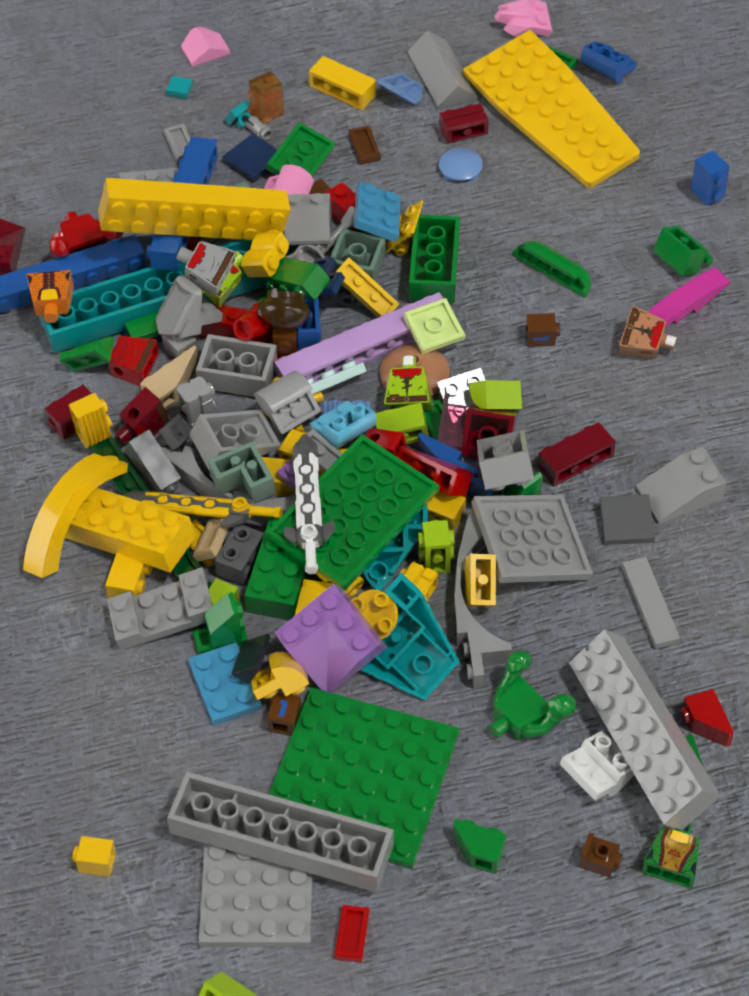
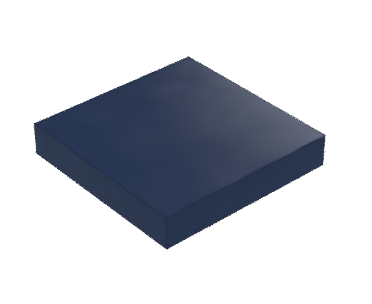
M252 133L223 155L222 158L224 163L254 183L269 172L266 170V165L277 149Z

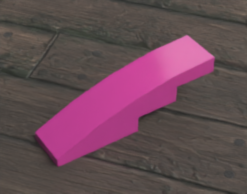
M714 267L676 289L647 312L664 319L666 327L673 321L678 324L691 311L697 313L731 282Z

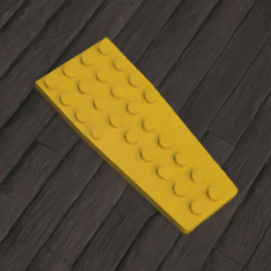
M531 30L462 69L463 76L506 119L587 188L595 187L639 159L640 150L572 70Z

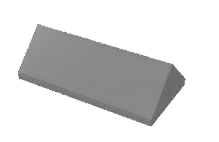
M427 30L408 50V56L437 109L478 99L471 83L463 76L462 67L448 42Z

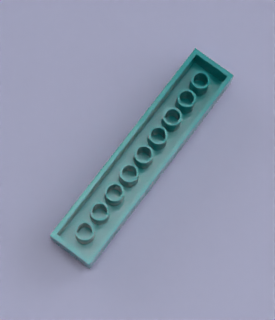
M236 240L220 245V247L237 251L244 256L251 249L253 240ZM181 262L178 271L149 267L74 290L70 310L67 314L58 315V320L54 323H48L44 320V316H39L53 352L55 353L122 332V329L125 328V322L159 311L174 280L178 276L185 275L187 264ZM240 265L238 268L242 271L241 281L228 298L265 287V282L261 277H248ZM202 292V296H203L206 300H208L210 303H213V302Z

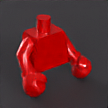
M71 211L65 215V221L60 223L61 231L51 237L49 248L55 257H64L108 243L107 237L111 240L118 239L123 235V232L101 231L98 219H94L87 213L78 216L75 211Z

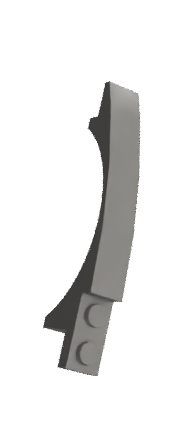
M185 446L182 453L161 447L180 475V481L194 491L206 497L235 498V495L229 492L220 495L216 485L202 473L197 465L192 447ZM296 494L277 499H263L253 503V505L274 508L282 507L284 514L295 503ZM251 515L250 520L267 526L270 517Z
M472 506L466 521L457 559L454 614L457 646H463L464 658L469 657L470 664H466L467 679L472 680L473 689L484 688L483 666L506 664L508 657L512 654L511 643L494 636L474 619L462 596L461 582L465 573V557L470 554H478L486 547Z

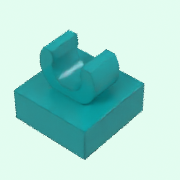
M243 100L228 113L224 120L229 126L235 122L236 126L242 129L246 125L242 118L250 122L248 119L252 117L249 112H246L251 105L246 100Z

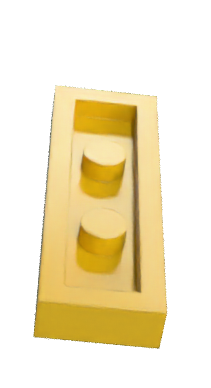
M347 258L336 271L342 272L345 276L342 285L378 318L386 313L393 312L398 307L399 303L350 258Z

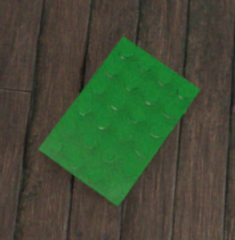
M362 434L318 479L322 525L334 521L335 531L326 543L322 542L323 545L316 548L317 572L346 591L439 492L440 485ZM294 503L266 533L267 538L306 564L305 549L299 548V545L295 547L284 536V527L294 528L297 531L296 505Z

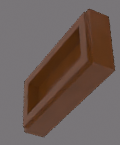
M369 125L348 130L360 165L381 161V154Z

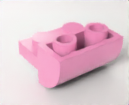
M283 165L279 175L268 178L264 189L287 190V195L309 194L314 179L305 169L299 166Z

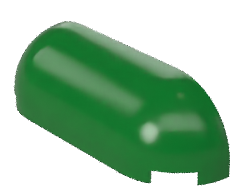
M524 242L512 253V256L583 298L591 291L592 281L588 271L580 264L542 242Z

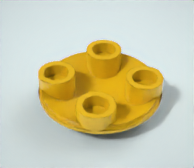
M367 590L352 599L353 603L381 639L390 635L397 624L398 609L396 603L385 592Z

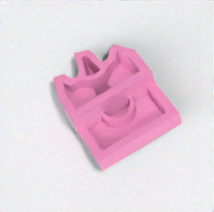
M518 0L500 5L498 7L499 11L494 16L498 22L507 24L503 30L515 37L528 30H531L534 34L547 37L552 32L546 2L540 0Z

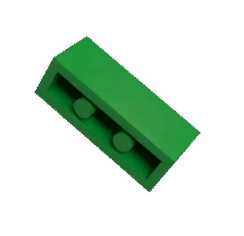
M283 257L280 260L274 275L271 277H261L268 290L276 288L277 291H291L300 294L305 292V298L310 300H316L331 280L319 264Z

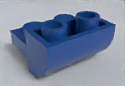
M594 41L583 46L582 64L617 83H622L624 75L634 71L637 62L632 60L629 55L613 50L612 46Z

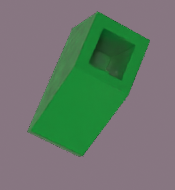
M230 592L204 613L206 629L212 648L242 641L241 630H245L242 617L244 616L241 602L235 601L233 592Z
M455 819L453 822V837L470 867L497 874L506 848L507 834L502 833L497 828L478 826L470 820Z

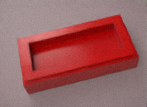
M342 905L335 960L363 963L370 908Z

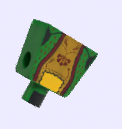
M691 823L683 830L668 827L661 828L645 857L642 874L689 889L693 888L700 839L697 836L690 835Z

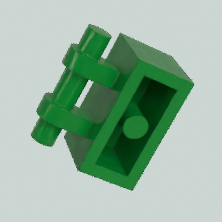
M675 225L662 228L653 251L660 256L661 260L672 266L678 274L686 276L698 273L702 262L706 265H710L713 262V258L709 255L707 249L680 226Z

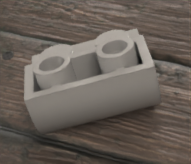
M298 371L288 373L253 394L264 415L268 414L279 435L321 412L311 393L313 388Z

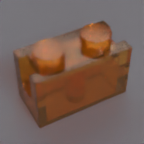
M270 71L249 80L248 96L251 102L249 107L251 115L258 117L264 124L283 116L282 83L273 72Z

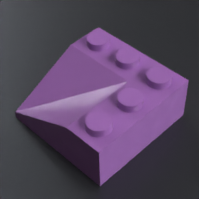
M335 584L331 585L274 632L290 655L303 667L319 688L330 693L334 692L387 648L344 589Z

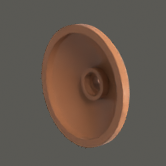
M417 344L397 347L384 357L379 373L380 381L385 390L387 389L390 370L392 368H402V357L404 356L416 357V367H424L428 377L431 398L437 396V391H440L437 382L448 379L450 376L449 364L439 351L434 350L422 354Z

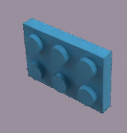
M359 182L356 188L354 227L396 242L399 237L401 196L391 191L387 192L376 188L372 184Z
M236 642L188 658V664L213 726L262 710L260 699L257 700L253 693L252 682L247 684L232 675L240 651Z

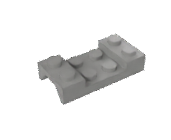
M203 567L179 575L180 581L135 596L129 591L108 598L107 603L115 641L120 649L125 650L206 623L204 613L214 605L207 584L209 579Z

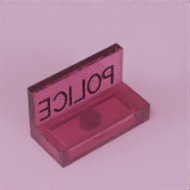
M445 393L438 441L461 452L467 406L449 403L450 394Z

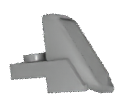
M185 275L178 276L174 280L156 316L157 329L160 335H178L180 338L201 334L202 325L222 322V312L202 296L201 289Z

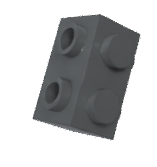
M241 524L235 525L234 529L227 533L224 546L219 550L217 557L213 559L216 575L243 585L255 565L264 533Z

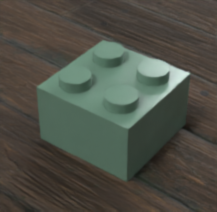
M342 229L331 255L337 262L332 273H335L344 261L350 258L376 282L386 257L385 238Z

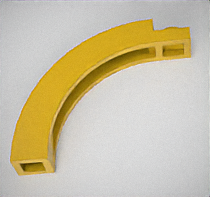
M93 453L76 463L63 475L46 498L34 522L26 547L24 571L41 578L59 571L63 542L76 512L97 487L114 477L127 473L128 463L118 460L116 456L109 455L103 457Z

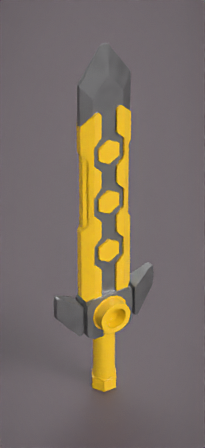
M137 490L122 495L173 512L222 517L224 519L220 522V525L227 527L243 524L244 521L250 520L251 515L274 517L275 519H280L283 515L282 507L254 506L251 496L243 491H233L234 499Z

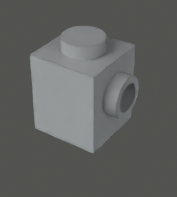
M162 335L164 349L173 359L194 345L197 347V354H199L197 339L194 336L180 338L178 335Z

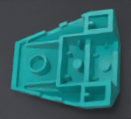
M400 573L384 591L396 603L398 609L397 624L390 635L382 639L387 648L360 670L426 700L460 661L421 590L403 573Z

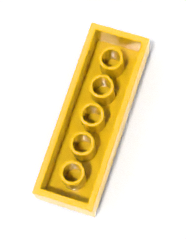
M96 488L76 512L65 538L115 555L119 552L141 563L171 573L196 537V533L189 516Z

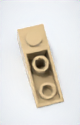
M194 345L190 349L183 351L177 358L163 365L160 370L146 377L140 383L141 390L147 387L162 401L165 411L178 402L177 386L189 382L198 364L197 347Z

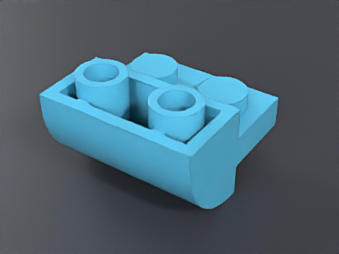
M346 401L311 422L310 427L311 430L314 429L336 449H339L376 425V413L361 402L353 405Z

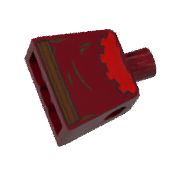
M147 387L143 388L120 412L119 417L124 426L115 433V436L122 444H125L132 437L136 438L150 430L153 436L158 434L159 430L169 421L162 401Z

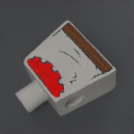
M201 241L196 246L194 252L181 247L176 259L187 264L185 276L216 298L235 263L236 251Z

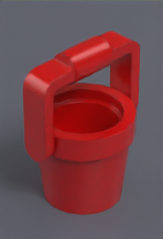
M260 302L253 304L252 309L246 311L244 315L234 322L233 331L238 339L242 341L252 339L254 342H260L271 335L272 325L258 316Z

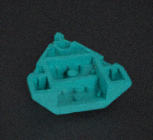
M427 504L362 572L374 590L382 591L418 541V533L422 532V522H428Z

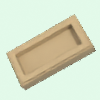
M216 517L208 520L193 554L197 562L217 557L230 528L220 525L224 518Z

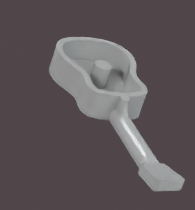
M349 207L341 220V224L331 234L330 244H321L316 247L312 244L300 245L293 254L286 257L313 263L315 259L325 258L324 254L336 243L341 230H351L354 226L355 208Z

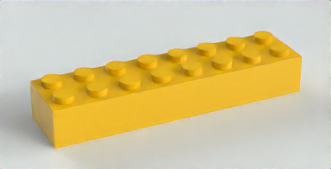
M106 178L98 213L101 231L253 240L259 233H283L290 213L287 190Z

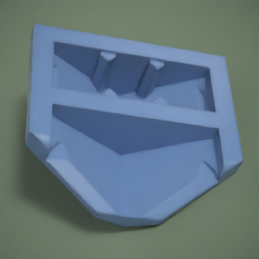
M397 73L378 79L377 83L381 88L392 96L415 105L421 102L423 85L408 76Z

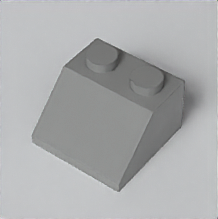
M330 194L288 195L290 213L284 229V236L289 245L330 244L332 219Z

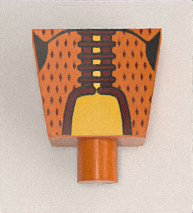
M71 270L27 274L30 294L37 316H44L46 322L54 323L58 320V315L69 312L74 290Z

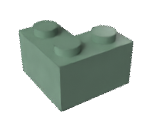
M253 441L208 460L210 476L220 495L242 485L248 495L251 496L253 503L275 494L274 478Z

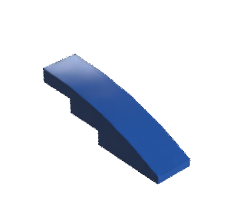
M421 432L419 433V452L450 462L474 473L466 494L471 498H474V496H494V491L491 489L485 490L484 481L478 479V469L462 462V452Z

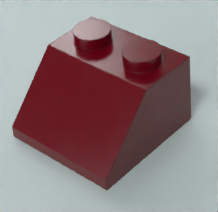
M470 405L467 408L461 447L462 456L479 459L477 440L515 432L518 413L498 409H481L478 406Z

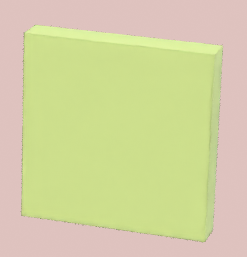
M446 298L404 312L403 318L422 354L465 339V333Z

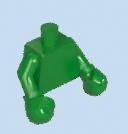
M514 651L508 657L504 671L505 675L498 685L493 700V716L496 720L489 725L491 733L496 738H499L507 731L516 740H521L525 737L545 736L556 723H560L568 718L577 708L575 698L568 694L557 695L547 702L521 677L522 672L526 671L532 664V658L526 651Z

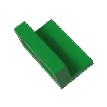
M111 336L75 346V349L60 353L59 361L73 372L110 363L114 338Z

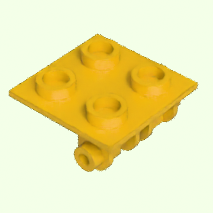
M423 200L415 205H410L400 215L399 237L396 242L386 239V253L394 250L398 256H404L408 252L409 243L417 225Z

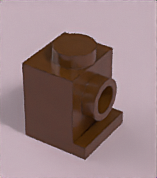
M589 832L580 856L579 868L610 878L613 869L619 870L623 854L619 853L620 845L594 837V834Z

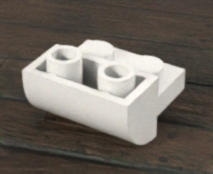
M603 731L584 740L580 748L562 757L560 765L595 801L607 794L612 797L634 775L619 747Z

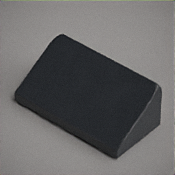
M264 634L242 643L232 671L234 677L247 684L252 681L261 668L270 641L269 634Z

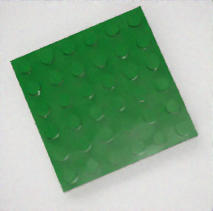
M311 687L269 795L393 829L394 845L388 863L413 870L460 734V728Z

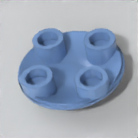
M466 148L451 149L445 152L439 160L440 171L447 181H475L483 166L481 157L476 152Z

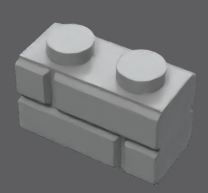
M198 376L190 380V383L185 382L177 386L180 412L191 428H193L200 414H213L217 410L216 403L212 398L215 395V390L210 382L206 383L203 377Z

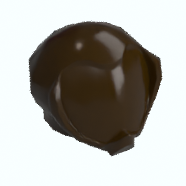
M274 288L267 292V297L258 306L259 317L270 325L284 330L301 327L311 315V311L305 302V292L300 294L291 291H277Z

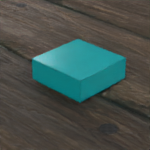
M172 76L166 89L167 96L187 99L193 86V79Z

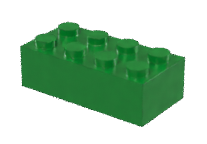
M419 215L413 234L409 301H419L439 292L443 298L447 299L448 303H455L460 216Z
M270 517L245 593L246 612L290 620L295 616L303 579L308 580L310 574L305 572V563L267 538L266 532L279 520Z

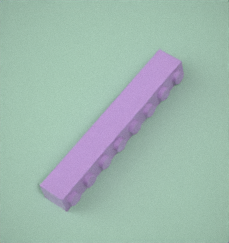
M438 292L415 303L405 305L396 311L386 313L372 321H367L353 329L345 330L334 337L324 339L310 347H305L291 355L283 356L279 360L274 361L275 376L281 378L292 371H298L306 379L313 378L315 381L322 378L321 373L334 369V372L343 369L341 365L349 361L355 360V363H366L389 353L397 347L413 343L415 339L403 318L404 312L444 298Z

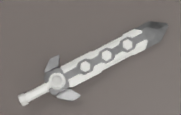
M303 434L293 447L297 531L294 528L284 527V536L295 547L299 545V548L305 549V572L315 574L318 570L316 548L322 546V542L326 543L335 531V523L330 521L322 525L318 480V445L307 434Z

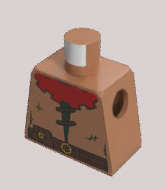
M632 306L619 345V354L656 358L660 347L673 350L677 337L664 333L666 328V321L636 306Z

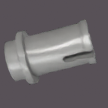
M256 116L248 119L253 125L247 122V128L256 133L258 137L264 141L272 137L273 131L270 125L262 123Z

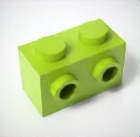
M447 520L422 522V532L418 533L419 562L424 561V568L427 567L438 574L450 573V560L454 559V531L449 530Z

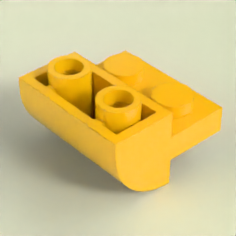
M287 652L270 654V666L259 671L251 681L252 690L257 700L263 697L267 699L274 696L279 688L282 689L285 696L290 694L297 695L304 691L306 685L309 684L307 673L303 667Z

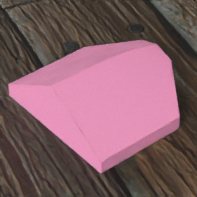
M195 27L190 30L181 45V49L191 66L231 54L220 33L204 27Z

